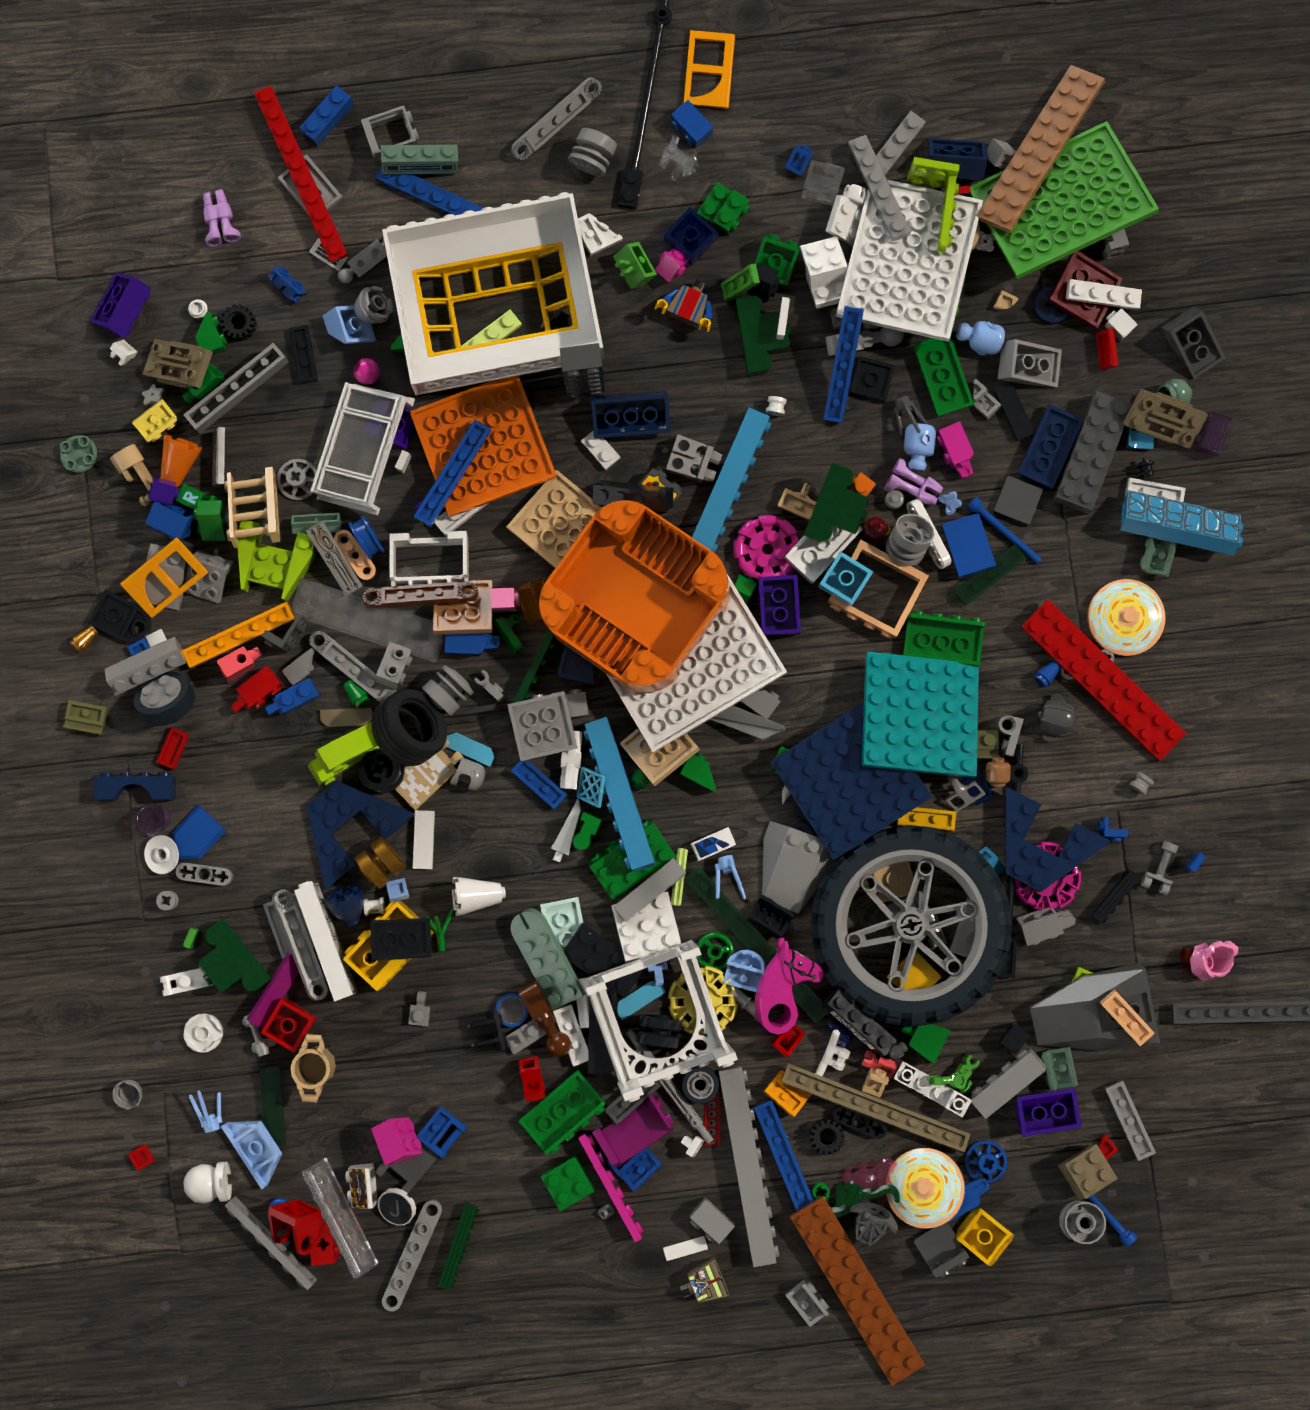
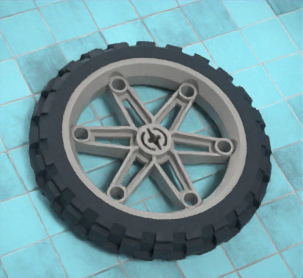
M907 825L882 829L835 859L818 887L811 917L814 951L819 965L823 968L824 975L835 990L840 989L843 992L842 995L851 1004L855 1002L862 1009V1013L886 1023L905 1026L939 1023L965 1012L977 1003L991 989L1005 965L1012 938V918L1008 897L1004 886L990 863L987 862L981 853L960 838L936 828ZM919 862L905 903L875 879L872 874L891 864ZM921 864H929L931 867L930 873H922L920 870ZM934 866L953 877L963 888L970 901L927 909ZM870 878L874 881L875 885L872 889L864 887L863 882L865 879ZM922 879L925 880L921 908L919 909L911 907L918 883ZM861 887L889 920L848 934L847 917L849 907L856 891ZM879 890L901 908L895 916L876 895ZM966 904L973 907V913L969 916L963 913V906ZM956 910L957 916L932 925L929 924L927 916ZM906 915H915L919 918L917 919L916 917L909 916L903 920V923L901 924V920ZM974 917L975 935L973 944L966 960L962 964L933 931ZM908 920L916 923L921 922V924L914 927V931H911L910 928L901 929L902 926L908 924ZM893 925L895 935L866 940V934ZM921 927V931L915 936H908L903 933L905 931L908 934H914ZM857 935L860 938L859 945L851 946L849 944V937ZM927 935L947 956L944 960L939 958L921 942ZM895 941L888 985L870 975L859 963L852 949ZM905 942L911 944L901 972L897 971L901 943ZM917 947L951 975L943 982L928 988L903 989ZM952 961L957 962L959 965V969L955 973L950 972L948 969V965ZM893 977L901 978L902 985L899 988H894L891 985Z

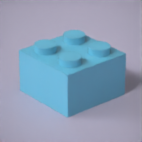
M840 551L818 587L851 607L873 571Z

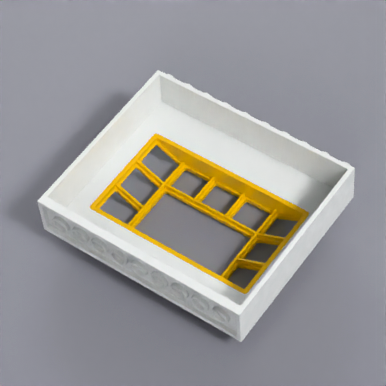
M563 192L554 197L542 196L538 200H522L518 204L506 203L497 208L485 207L481 211H465L460 215L448 214L440 219L428 218L424 222L417 223L412 221L403 226L391 225L387 229H382L408 372L415 395L560 368L562 363L559 348L599 343L601 360L605 359L573 193ZM558 251L562 271L541 279L538 259ZM532 261L535 281L512 285L508 265ZM501 266L505 286L482 291L478 271ZM472 272L476 291L474 293L452 296L448 277ZM441 277L446 297L423 298L419 278ZM564 278L567 299L547 306L543 286ZM537 288L545 326L544 332L461 347L454 303ZM446 304L451 324L428 325L424 305ZM569 305L573 325L551 330L548 313ZM429 332H453L456 349L433 352Z

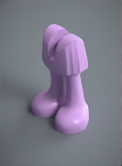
M899 458L892 473L908 478L918 484L920 488L892 474L884 490L890 492L894 489H901L917 497L921 503L935 506L938 498L925 491L928 489L936 494H941L943 487L931 477L923 478L908 469L906 462Z

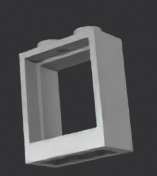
M404 105L361 120L375 161L381 159V149L379 150L372 130L374 127L404 118L410 140L395 145H417L416 140H419L416 128L412 129L410 123L414 121L410 111L406 112Z

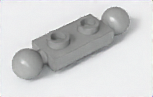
M384 238L382 243L376 239L347 263L350 268L341 269L338 273V279L342 283H350L354 274L361 277L387 257Z

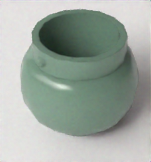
M1170 379L1157 389V392L1187 403L1191 401L1192 389L1182 379Z

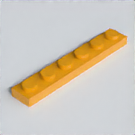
M285 602L182 650V653L189 668H194L262 636L265 630L271 632L294 621L295 617L288 602Z

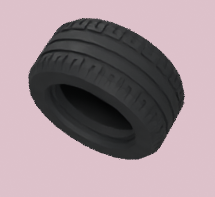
M400 689L382 701L372 714V733L377 745L387 757L399 764L406 766L423 764L437 754L446 743L447 723L444 714L431 701L428 695L420 691ZM398 713L406 716L414 724L421 741L413 739L401 725Z

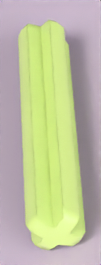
M679 848L676 861L685 871L688 850ZM685 875L673 884L672 905H681Z

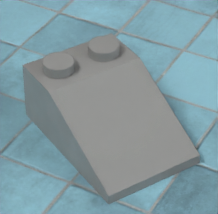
M1017 339L1004 341L1000 354L998 380L1057 388L1062 350Z
M150 544L146 562L163 549L164 546ZM175 551L160 563L159 566L178 587H181L186 581L188 563ZM152 571L148 574L145 582L146 594L151 604L157 606L172 593ZM184 593L165 608L180 611Z

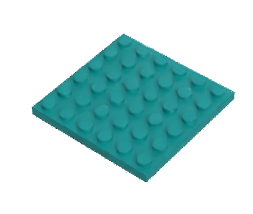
M868 651L865 654L862 766L975 778L977 776L979 666L961 664L956 661Z

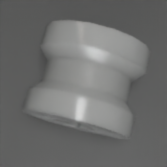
M1137 772L1136 779L1131 781L1129 785L1140 794L1146 795L1147 789L1154 784V781L1145 774Z
M163 891L156 899L157 906L162 910H172L176 908L179 902L177 894L173 891Z

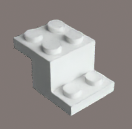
M837 236L801 245L800 251L806 265V280L816 309L838 304L848 266Z

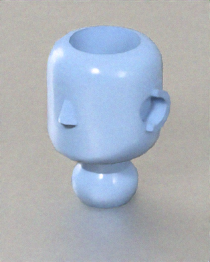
M977 321L973 327H970L967 323H961L958 326L956 338L960 341L969 340L971 349L979 355H996L1003 346L1005 330L1000 325L985 321Z
M917 423L921 430L918 433L913 424H910L906 427L904 451L906 454L911 455L908 467L912 471H924L927 466L925 457L934 454L936 430L931 425Z

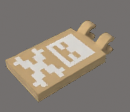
M447 739L444 747L429 760L418 766L405 767L403 781L395 790L414 810L422 806L457 771L454 766L463 756L459 751L453 754L451 758L444 753L443 750L450 744Z

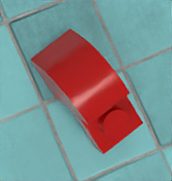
M538 1056L519 1060L526 1103L544 1099L546 1091Z

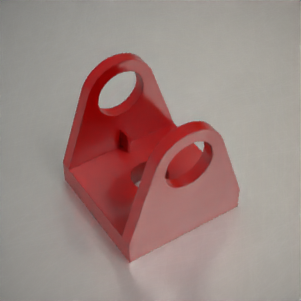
M300 1199L269 1206L268 1216L273 1241L284 1243L290 1237L293 1229L297 1253L301 1255L309 1254L316 1244L324 1221L325 1211ZM282 1225H286L284 1236L278 1238L277 1232ZM310 1236L309 1246L302 1250L301 1244L303 1240Z

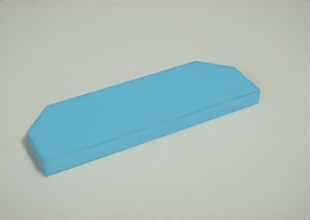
M457 732L447 736V740L450 742L447 746L448 748L456 752L459 751V753L489 767L491 766L495 757L490 747Z
M650 981L626 998L620 1000L617 1010L621 1020H624L666 992L662 985L655 986V981Z

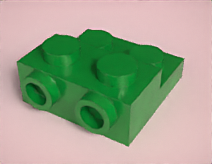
M717 182L698 210L697 216L729 235L731 230L734 232L739 226L740 222L738 220L741 215L745 216L749 211V199Z
M769 233V236L763 237L755 264L757 265L759 262L779 270L778 277L781 278L779 283L788 286L800 247H797L798 243L787 239V242L779 240V236Z

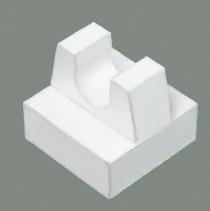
M125 340L115 342L110 347L112 350L110 357H120L121 360L118 364L121 366L125 365L137 354V351Z
M684 1136L681 1143L688 1147L686 1154L695 1157L705 1140L699 1136H695L694 1140Z

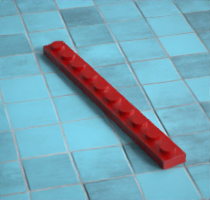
M272 86L255 92L254 95L330 263L332 264L347 257L348 254Z

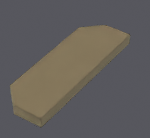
M372 708L320 710V721L327 727L364 726L372 720Z

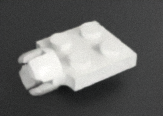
M846 185L843 195H836L827 224L826 232L835 237L837 236L838 239L850 246H854L863 203L867 194L865 188L862 190V187L859 185Z

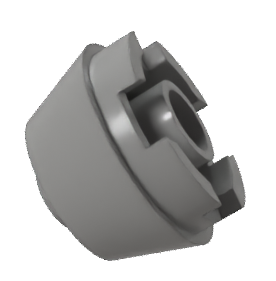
M377 286L364 288L356 299L354 310L357 317L363 323H383L388 319L389 314L392 313V301L387 299L382 293V288Z

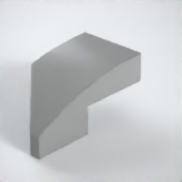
M975 379L974 407L988 420L1001 408V404L987 392L985 386Z
M314 648L306 651L282 670L293 686L299 684L314 669V665H312L313 654H315Z

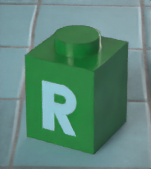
M183 484L182 487L178 488L179 493L175 501L194 510L197 509L198 501H206L208 496Z

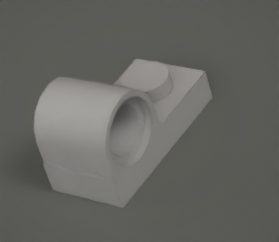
M1004 716L997 721L996 728L999 730V733L1008 736L1007 739H1004L1001 750H1004V756L1012 757L1014 755L1024 719ZM1004 720H1008L1011 723L1010 730H1005L1002 727Z

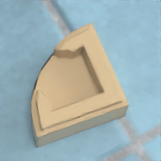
M1002 290L993 309L1007 310L1013 307L1019 298Z

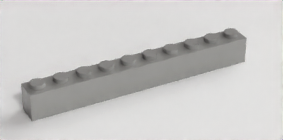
M742 1066L718 1069L753 1267L777 1263L776 1257H779L778 1246L773 1245L772 1238H775L776 1234L774 1225L770 1226L769 1218H772L771 1207L766 1206L765 1199L769 1198L767 1186L763 1187L762 1179H765L764 1167H760L758 1161L762 1159L760 1147L756 1148L755 1140L759 1139L757 1128L752 1127V1121L755 1120L753 1108L749 1109L748 1101H752L750 1089L745 1088V1082L748 1081L747 1072L742 1070Z

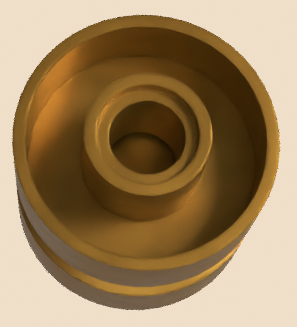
M380 836L370 844L375 853L374 856L364 849L354 857L364 876L379 889L391 881L386 872L387 869L397 876L406 868V865L394 849Z

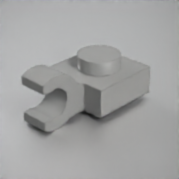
M482 670L481 672L485 675V679L479 681L475 678V682L483 686L500 702L504 698L502 694L504 690L496 683L492 685L489 682L488 673Z
M417 992V1005L411 1004L408 1024L429 1026L431 1006H425L427 992Z

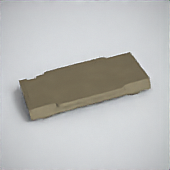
M155 339L142 375L150 378L153 377L160 383L173 386L201 388L213 352L197 345Z
M1140 389L1123 424L1136 429L1139 433L1190 449L1208 414L1193 408L1192 404L1160 392L1154 394Z

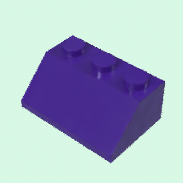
M116 272L90 322L116 336L126 338L132 330V324L135 319L140 315L144 302L148 300L152 288L133 276Z
M1075 1088L1016 1097V1116L1019 1134L1023 1137L1082 1128Z

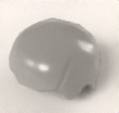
M127 1079L115 1085L112 1096L113 1101L118 1107L129 1110L140 1104L143 1093L138 1082Z

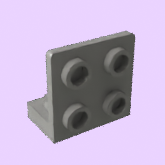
M197 550L193 555L206 568L208 573L188 588L185 593L220 603L226 575L233 568L234 561ZM189 564L185 583L197 574Z

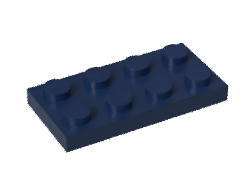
M1048 404L1017 474L1052 490L1084 419Z

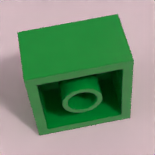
M576 1154L541 1175L544 1184L560 1211L595 1191L593 1183Z

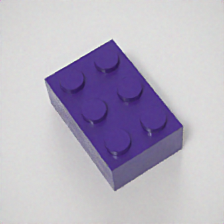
M797 575L758 577L760 626L765 637L800 635Z

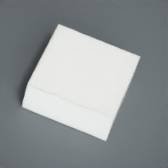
M402 450L395 465L397 471L404 474L412 457L410 453Z

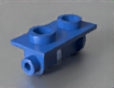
M283 267L271 268L274 272H271L268 276L270 282L279 290L285 286L286 288L282 293L291 302L297 303L301 299L299 295L307 294L303 289L304 286L299 281L294 280L287 269Z

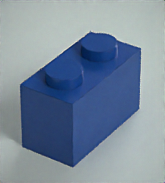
M689 100L671 114V125L676 131L680 130L684 134V139L689 145L693 144L697 148L713 134V126Z

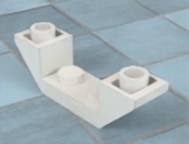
M902 1061L893 1078L962 1118L972 1101L945 1084L939 1086L929 1084V1075Z

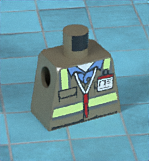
M715 1257L687 1273L690 1283L680 1286L684 1298L695 1294L698 1302L729 1296V1291Z

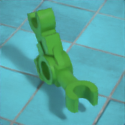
M967 1053L963 1058V1064L960 1063L955 1072L949 1074V1076L929 1075V1084L937 1086L949 1084L953 1088L959 1089L961 1093H964L972 1085L971 1080L968 1079L972 1074L971 1070L978 1067L980 1061L974 1059L970 1064L972 1055Z

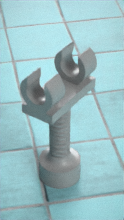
M1167 841L1163 842L1162 849L1164 853L1157 873L1152 874L1145 871L1141 881L1142 887L1149 889L1154 878L1162 882L1159 893L1168 895L1173 881L1163 878V875L1167 868V862H1169L1171 857L1170 855L1176 854L1179 846Z

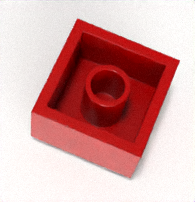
M282 998L261 1033L295 1053L300 1049L306 1034L310 1032L318 1017L287 998Z

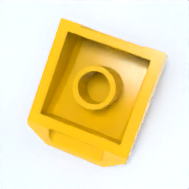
M981 1208L974 1209L968 1214L958 1227L956 1239L988 1266H992L1014 1237L1013 1233Z

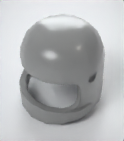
M462 758L450 784L457 786L458 782L462 781L469 784L468 790H477L484 781L485 769L476 762Z

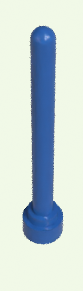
M977 496L969 503L966 508L970 512L979 513L1036 564L1041 562V557L983 507L982 501Z
M1094 1194L1087 1198L1092 1204L1097 1205L1103 1211L1106 1220L1120 1234V1241L1125 1247L1130 1246L1137 1239L1135 1233L1125 1229Z

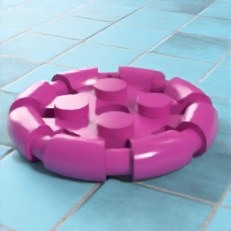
M773 515L758 516V519L747 521L737 532L739 535L733 544L734 559H737L738 568L749 579L758 580V577L787 576L793 574L796 570L784 560V556L799 541L797 537L798 532L785 519L782 521ZM773 525L780 528L779 533L772 530ZM761 526L763 531L756 533L755 528ZM790 537L792 543L786 545L784 539ZM745 538L751 539L749 546L744 544ZM764 545L772 546L773 552L770 555L763 553L762 547ZM749 554L751 561L746 562L744 556ZM757 566L764 568L762 574L755 571ZM779 566L780 571L774 573L772 569Z
M1040 842L1039 845H1036L1053 855H1059L1062 849L1059 847L1060 844L1053 842ZM1078 866L1071 870V874L1064 875L1042 892L1029 886L1023 887L1022 882L1014 879V891L1025 905L1029 904L1034 910L1047 909V907L1062 909L1072 902L1075 898L1074 894L1077 890L1079 891L1081 871L1078 870ZM1065 884L1070 886L1067 892L1062 890ZM1034 892L1040 895L1038 900L1032 898ZM1055 895L1056 901L1050 902L1049 896Z

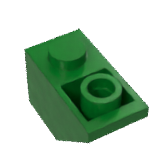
M209 311L206 312L195 338L198 346L212 351V356L227 351L225 345L228 343L224 333L220 334L218 329L220 327L218 317L213 316Z

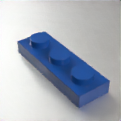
M528 760L519 761L511 770L553 809H556L567 796L565 792Z

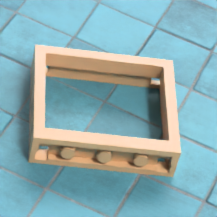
M860 540L851 558L856 561L860 552L917 581L918 584L895 628L852 606L849 607L832 595L827 603L830 604V608L834 609V611L840 612L841 610L847 613V617L851 620L857 621L859 619L864 622L865 627L871 630L876 628L881 631L882 636L889 639L892 637L896 638L929 575L912 566L895 562L887 553Z

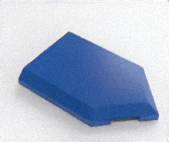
M197 805L172 832V840L177 845L179 851V860L201 859L227 831L200 805Z

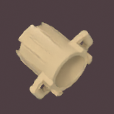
M306 1034L302 1047L291 1064V1076L297 1084L302 1102L317 1103L323 1084L332 1078L335 1072V1057L327 1048L325 1049L322 1035ZM308 1042L319 1043V1046L307 1048ZM305 1088L315 1089L316 1095L304 1094Z

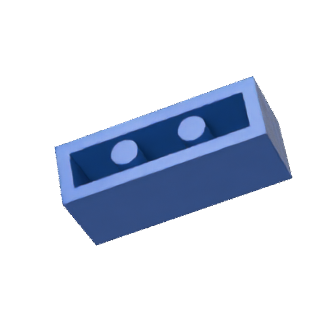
M336 85L300 126L302 134L318 147L354 106L351 96Z

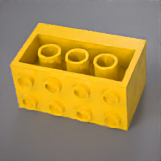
M392 901L384 909L386 911L384 916H378L375 920L412 919L419 917L402 901ZM371 929L365 930L357 938L359 942L356 945H351L344 952L346 956L343 958L376 991L382 990L411 959L371 961Z

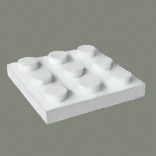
M668 892L662 893L628 922L622 919L614 909L615 905H612L625 963L681 944Z

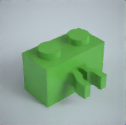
M639 242L625 245L613 256L616 261V268H620L621 277H625L631 289L643 287L657 275Z

